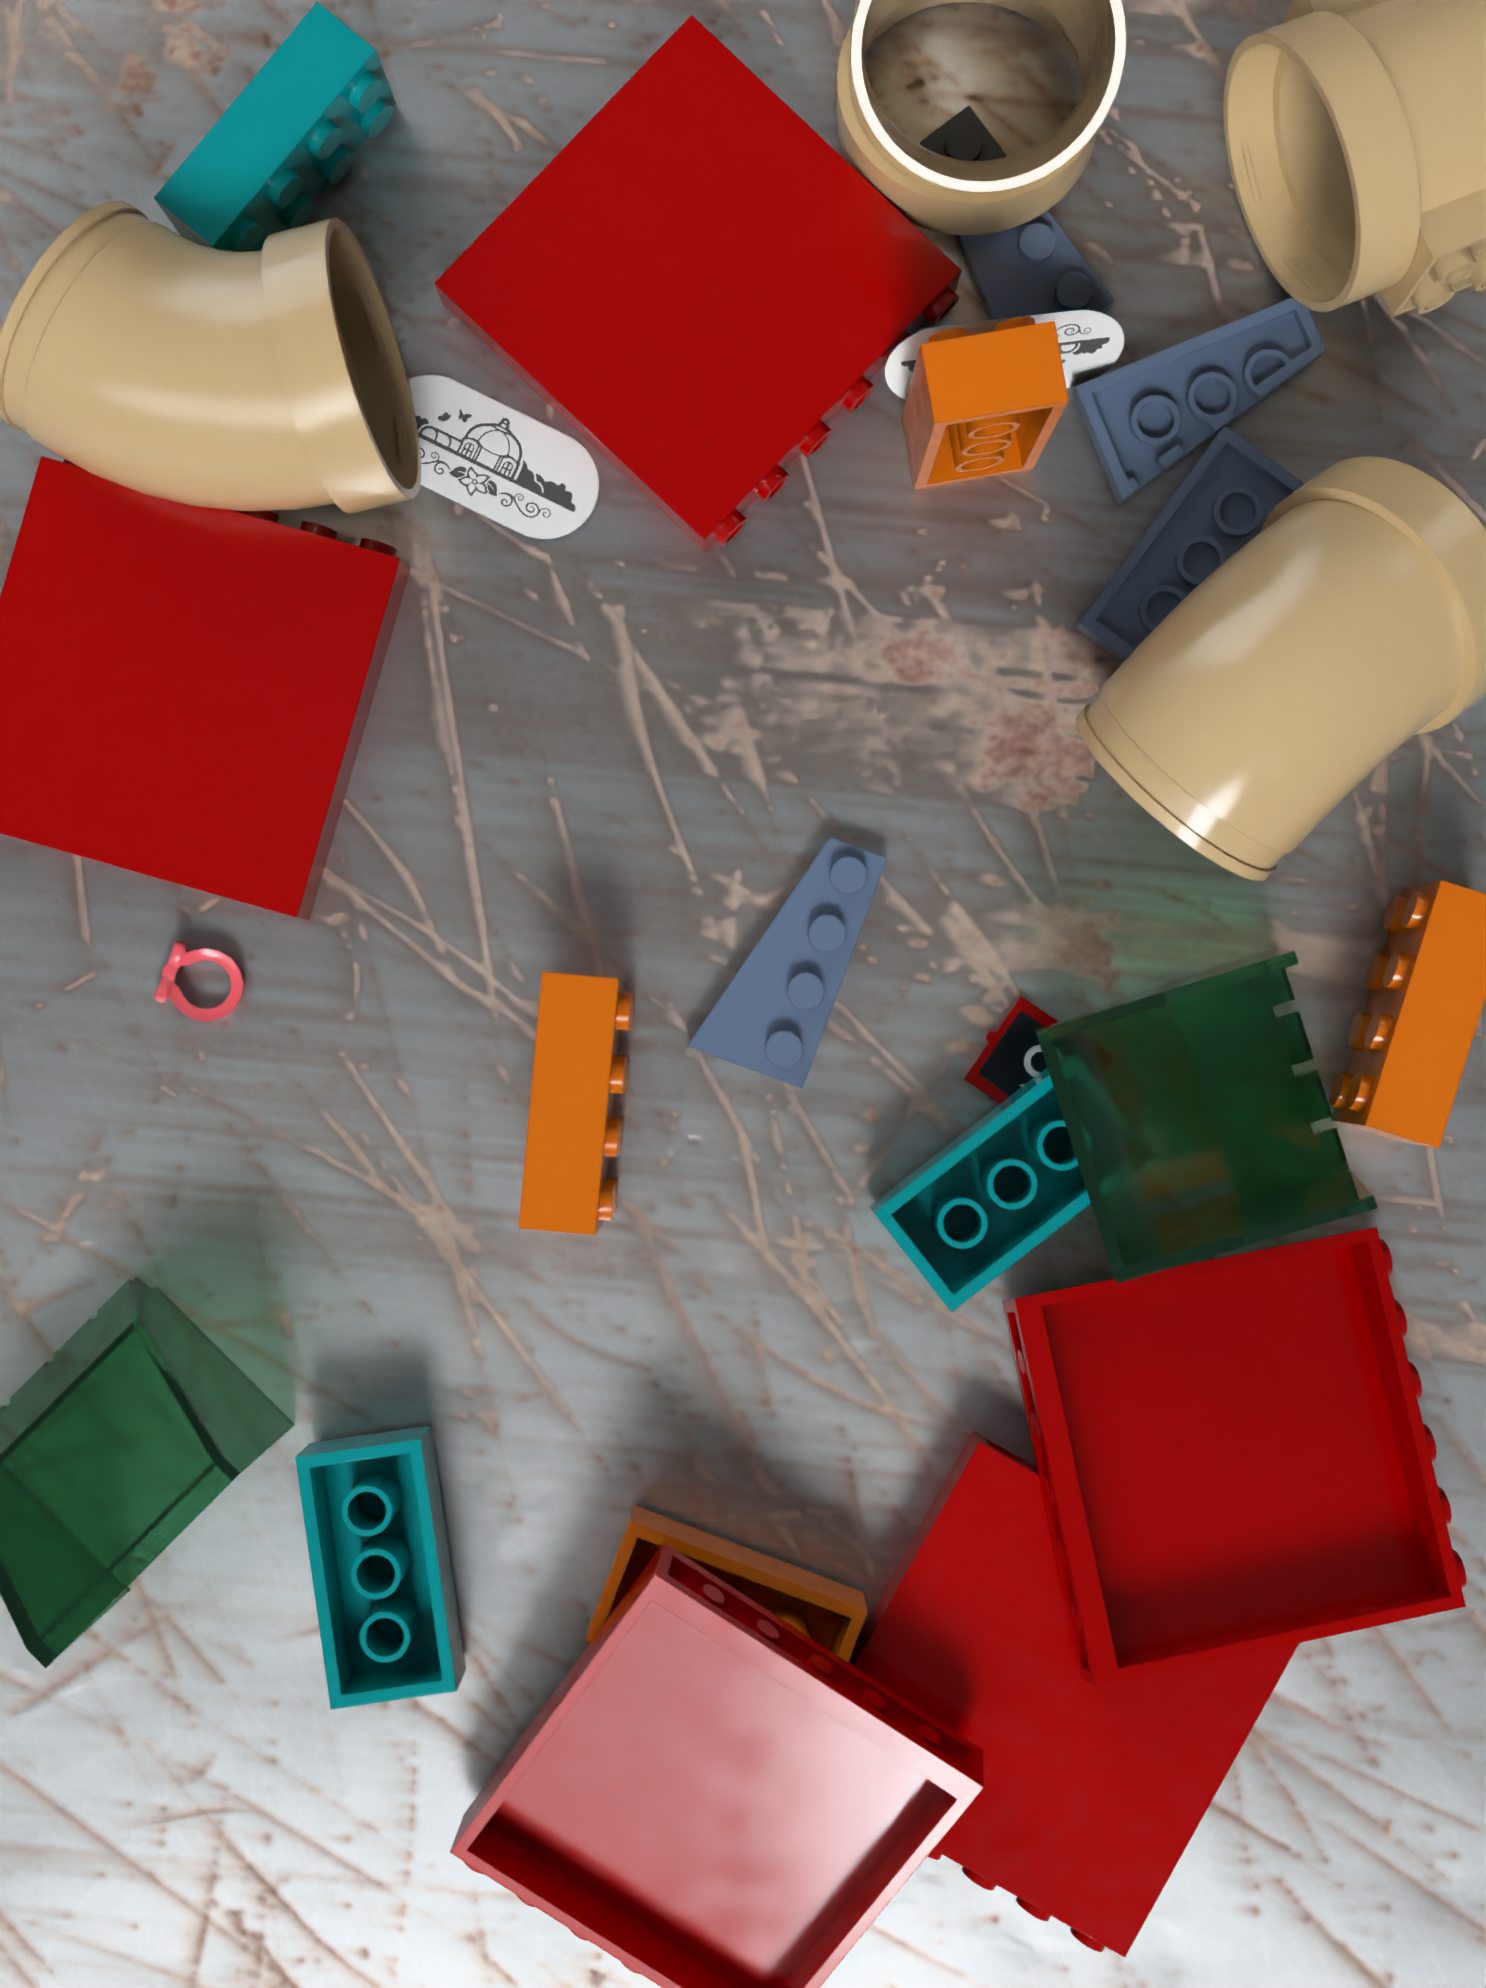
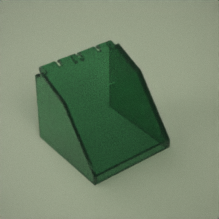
M1278 947L1153 987L1036 1030L1116 1283L1378 1208L1374 1195L1351 1170L1348 1171L1350 1168L1337 1128H1330L1313 1134L1310 1123L1333 1116L1318 1069L1294 1075L1291 1066L1314 1058L1299 1011L1276 1017L1273 1006L1295 1000L1285 970L1287 967L1299 964L1295 951Z
M137 1276L133 1281L128 1279L98 1309L97 1317L94 1320L88 1319L54 1353L53 1361L51 1363L45 1362L11 1396L8 1406L0 1407V1595L26 1649L45 1668L131 1590L128 1586L241 1473L295 1425L158 1287L152 1288Z

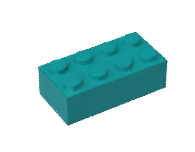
M316 2L154 196V199L180 236L199 245L214 249L249 252L262 250L264 241L270 234L304 226L314 211L317 197L329 183L336 184L345 177L353 164L356 150L368 136L375 137L380 134L392 117L393 106L396 102L376 49L320 3Z
M1061 1056L869 1207L948 1309L953 1312L1151 1156L1073 1056Z
M432 1426L309 1443L295 1457L331 1710L457 1691L466 1671Z

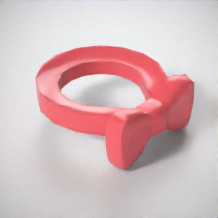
M175 941L168 962L162 968V977L155 991L154 999L158 1002H165L169 997L181 1013L193 1020L206 1022L221 1019L233 1011L242 997L244 986L241 969L233 958L216 949L199 948L186 950L187 944L184 941ZM204 960L213 961L223 966L229 974L231 981L230 993L226 1000L217 1007L208 1009L200 1008L190 1003L180 987L175 984V976L181 966L191 965Z

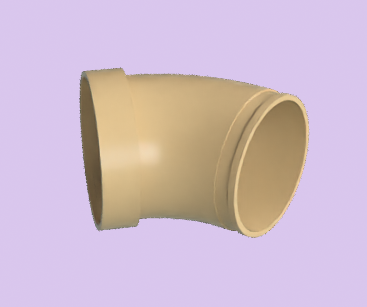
M855 0L852 24L842 44L837 70L836 127L845 160L913 225L927 230L954 235H983L1011 229L1038 217L1058 203L1080 178L1093 151L1098 128L1116 96L1126 55V26L1122 1ZM950 3H985L1018 12L1037 22L1054 35L1067 49L1082 75L1083 95L1070 116L1061 126L1038 144L1004 158L980 161L956 159L941 155L918 144L903 133L890 119L880 105L869 82L863 58L865 52L883 32L895 23L923 9Z
M106 202L81 215L54 240L26 278L4 321L0 332V419L19 431L29 433L30 437L38 444L96 476L137 492L191 506L238 511L300 510L335 503L342 511L352 514L413 499L418 494L421 481L420 444L412 396L398 341L370 264L354 234L338 218H331L270 234L265 239L262 250L235 252L214 249L189 241L157 222L149 221L144 213L126 202Z
M1374 456L1354 457L1334 464L1278 503L1268 515L1262 531L1201 582L1136 647L1102 686L1101 693L1092 704L1086 705L1076 717V726L1081 738L1109 775L1141 807L1178 838L1232 873L1253 881L1266 880L1277 868L1278 861L1286 853L1292 852L1348 793L1414 734L1428 733L1447 725L1486 695V528L1469 507L1451 490L1425 472L1408 464Z

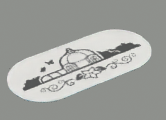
M1081 309L1018 316L1032 317L1035 319V324L1055 321L1066 388L1075 387L1105 373L1117 361L1124 347V333L1120 324L1111 316L1099 311ZM1018 317L935 326L909 336L892 351L887 359L885 379L889 388L896 395L906 400L920 344L929 343V338L932 335L955 328L967 329L969 336L995 331V326L999 323Z
M421 375L408 379L420 444V485L522 535L535 539H554L565 536L575 531L588 519L598 499L599 476L594 460L578 441L448 377Z

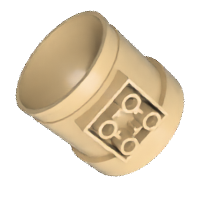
M1292 0L1282 24L1250 35L1236 48L1228 67L1224 89V132L1231 176L1248 229L1268 268L1286 292L1297 302L1318 312H1329L1380 292L1392 317L1414 308L1417 309L1419 314H1424L1444 305L1454 296L1455 292L1472 285L1475 291L1485 290L1486 0Z

